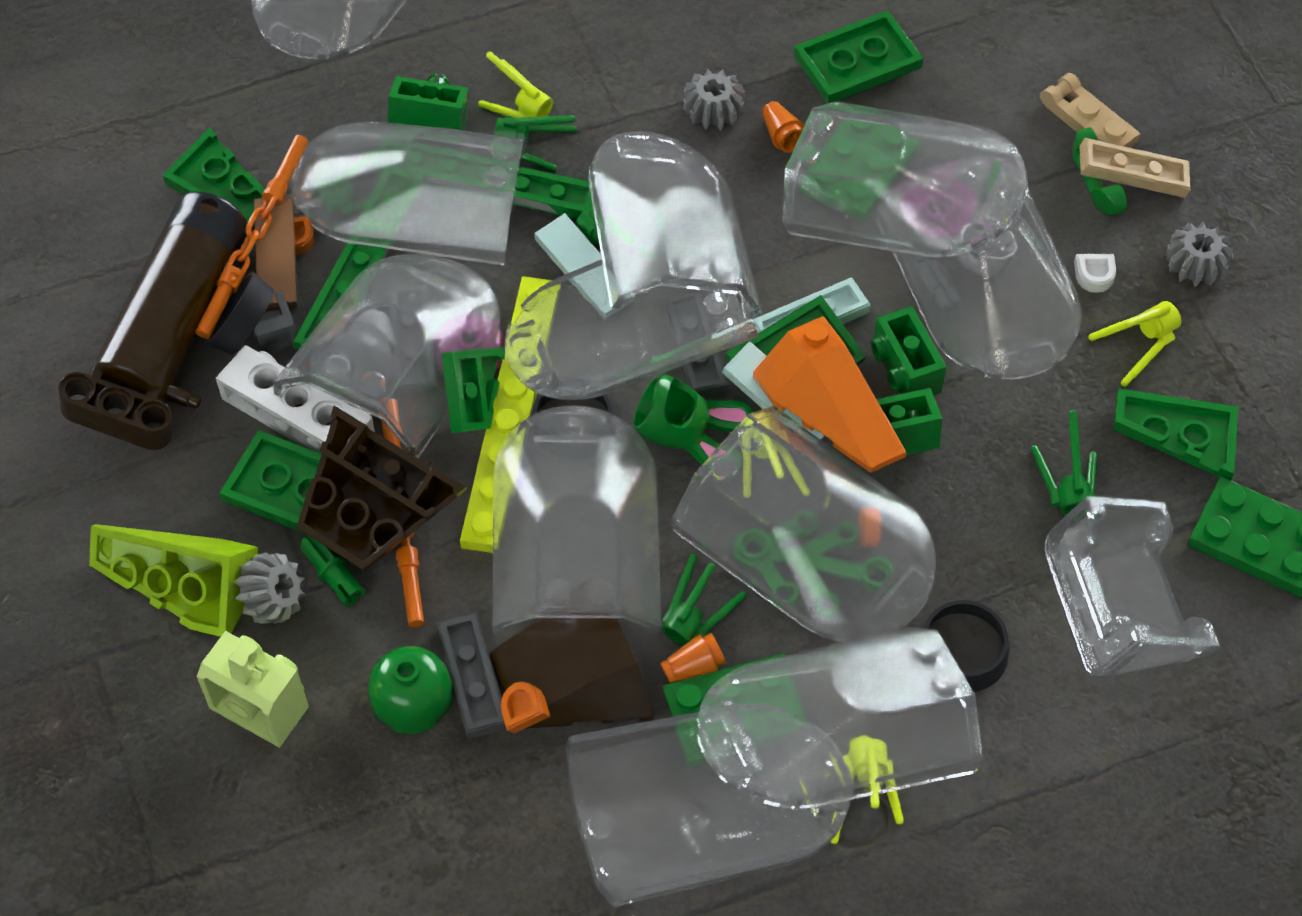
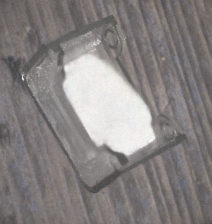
M1086 496L1047 534L1045 540L1046 558L1088 673L1094 677L1112 678L1199 660L1209 656L1220 647L1214 628L1209 620L1204 617H1190L1184 621L1158 556V553L1168 545L1173 535V525L1164 502Z

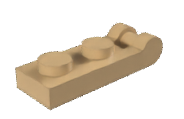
M1065 74L1058 80V85H1051L1040 93L1043 105L1076 132L1080 129L1091 127L1095 131L1098 141L1129 148L1138 143L1140 133L1083 88L1079 79L1074 74ZM1064 97H1067V98H1069L1072 102L1068 103V102H1067L1065 99H1063V98H1064Z

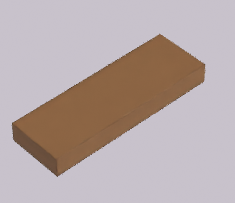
M284 197L282 203L278 206L274 205L270 212L272 221L262 240L255 242L256 275L274 289V292L282 290L288 307H298L293 197ZM263 198L254 199V210L262 207L265 201ZM258 215L255 221V230H258L259 233L266 218L260 219ZM275 293L267 309L278 308Z

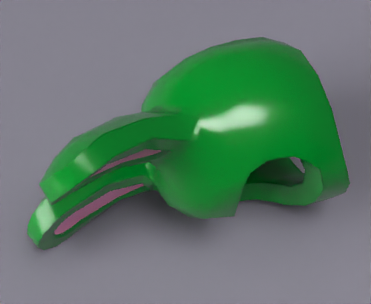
M661 374L656 376L645 389L634 414L633 426L638 435L648 442L668 449L686 450L714 475L731 478L737 476L741 471L743 465L742 457L733 449L705 435V428L741 433L744 432L745 426L754 420V412L748 404L739 401H706L684 382L675 377Z

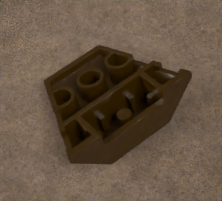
M334 405L330 416L332 422L326 442L323 441L320 448L322 455L315 478H312L296 528L363 571H366L468 488L436 467H430L373 432L366 424Z
M592 577L489 653L491 663L504 693L508 687L517 682L530 683L542 691L550 717L528 728L572 726L573 722L601 721L602 724L613 723V720L640 718V722L653 721V714L637 661L606 592Z

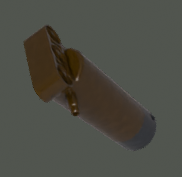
M202 191L188 192L180 196L90 373H69L59 382L60 410L67 420L145 449L158 450L167 446L172 437V413L168 405L165 404V401L168 400L184 407L189 406L195 409L200 406L201 398L173 385L198 336L195 330L218 287L217 281L232 253L240 250L246 238L247 220L234 205L219 196ZM74 395L85 396L82 400H73L70 397ZM115 408L123 410L119 414H111L107 411ZM150 422L160 423L161 426L157 428L147 427L146 424Z

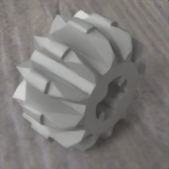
M707 69L705 76L694 73L692 82L686 83L684 89L685 114L690 115L692 124L703 122L702 125L705 130L713 125L721 131L724 123L734 126L737 117L742 116L744 111L743 100L745 91L743 85L738 84L736 75L726 77L723 69L718 74H713Z
M1204 221L1198 228L1188 222L1182 230L1175 231L1171 237L1170 244L1167 246L1165 255L1166 260L1169 261V272L1179 273L1180 282L1185 279L1192 280L1194 287L1200 284V281L1211 286L1216 281V278L1222 279L1226 275L1229 268L1228 264L1232 261L1233 249L1229 247L1230 236H1219V226L1211 230L1206 228Z
M258 554L250 558V562L239 566L242 577L233 582L240 587V594L235 599L244 602L242 614L252 616L254 623H282L290 619V616L295 612L301 610L298 600L306 596V594L300 589V583L305 578L297 576L298 563L288 561L286 554Z

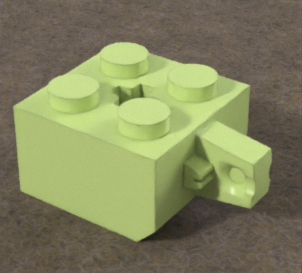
M225 631L200 665L197 679L209 708L279 748L309 708L297 666L282 655H276L274 658L263 652L261 646L256 641L245 635H241L238 638Z

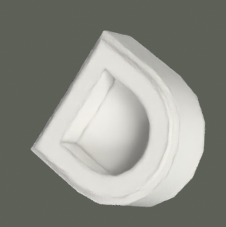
M1076 254L1075 275L1078 284L1083 289L1099 293L1106 291L1112 286L1116 275L1114 254Z

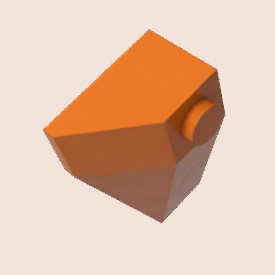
M824 316L789 330L753 371V378L774 406L782 411L787 409L802 419L804 427L811 432L816 429L832 440L834 448L868 472L872 473L906 457V451L845 343Z

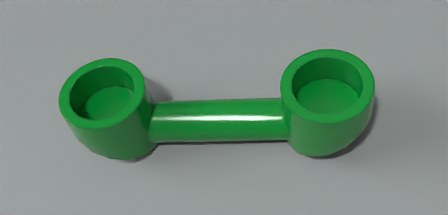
M1091 127L1078 130L1074 138L1072 161H1075L1079 172L1080 144L1084 138L1098 140L1095 131ZM1081 175L1090 192L1092 202L1099 211L1109 216L1126 211V195L1120 184L1104 187L1100 179Z

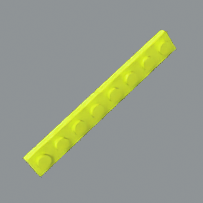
M524 276L521 278L505 346V359L502 360L498 376L500 384L497 397L493 402L494 413L491 428L486 429L460 538L461 549L496 554L502 553L529 432L532 410L537 396L560 293V281Z

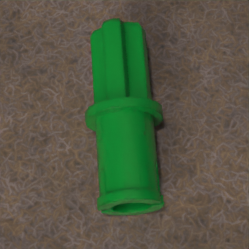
M305 536L301 540L300 549L318 571V579L321 582H327L341 600L343 606L349 607L357 603L360 599L356 596V593L360 597L365 595L366 589L359 584L346 567V559L341 556L338 557L335 552L310 536Z

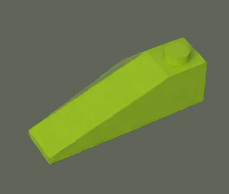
M99 524L91 526L89 566L122 587L137 590L150 599L149 604L157 609H167L180 618L179 623L190 630L219 637L225 631L232 633L244 606L243 601L235 599L240 594V587L233 581L242 577L239 566L250 562V558L258 555L257 546L210 537Z

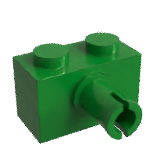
M437 73L430 75L427 81L396 76L388 96L387 133L400 135L405 138H421L437 141L442 144L452 143L460 145L467 124L468 87L450 85L448 78L443 74L440 75L439 81L436 83Z

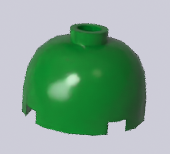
M404 646L391 650L377 661L370 672L367 693L373 715L378 721L380 719L381 722L388 725L390 730L396 733L417 734L432 729L437 725V720L445 712H449L452 707L454 689L449 670L437 654L423 647Z

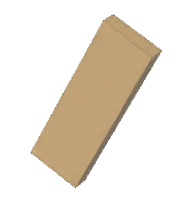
M1084 138L1080 144L1081 175L1183 198L1191 190L1189 161L1089 138Z

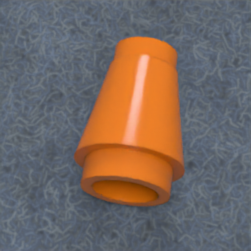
M774 101L765 105L761 115L774 147L785 153H792L800 149L806 141L805 125L781 106L779 102Z
M709 633L703 637L701 634H698L669 656L667 660L661 662L660 665L669 683L719 671L717 667L725 664L726 660L713 634Z

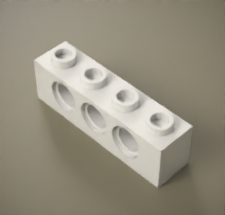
M245 345L216 377L222 400L297 444L321 453L322 442H326L330 425L326 426L325 424L332 422L330 416L334 405L366 424L370 430L375 432L372 416L363 407L349 405L309 382L300 371L296 369L288 370L278 364L265 351L257 352ZM298 404H304V405L299 406V407H294L295 405H298Z

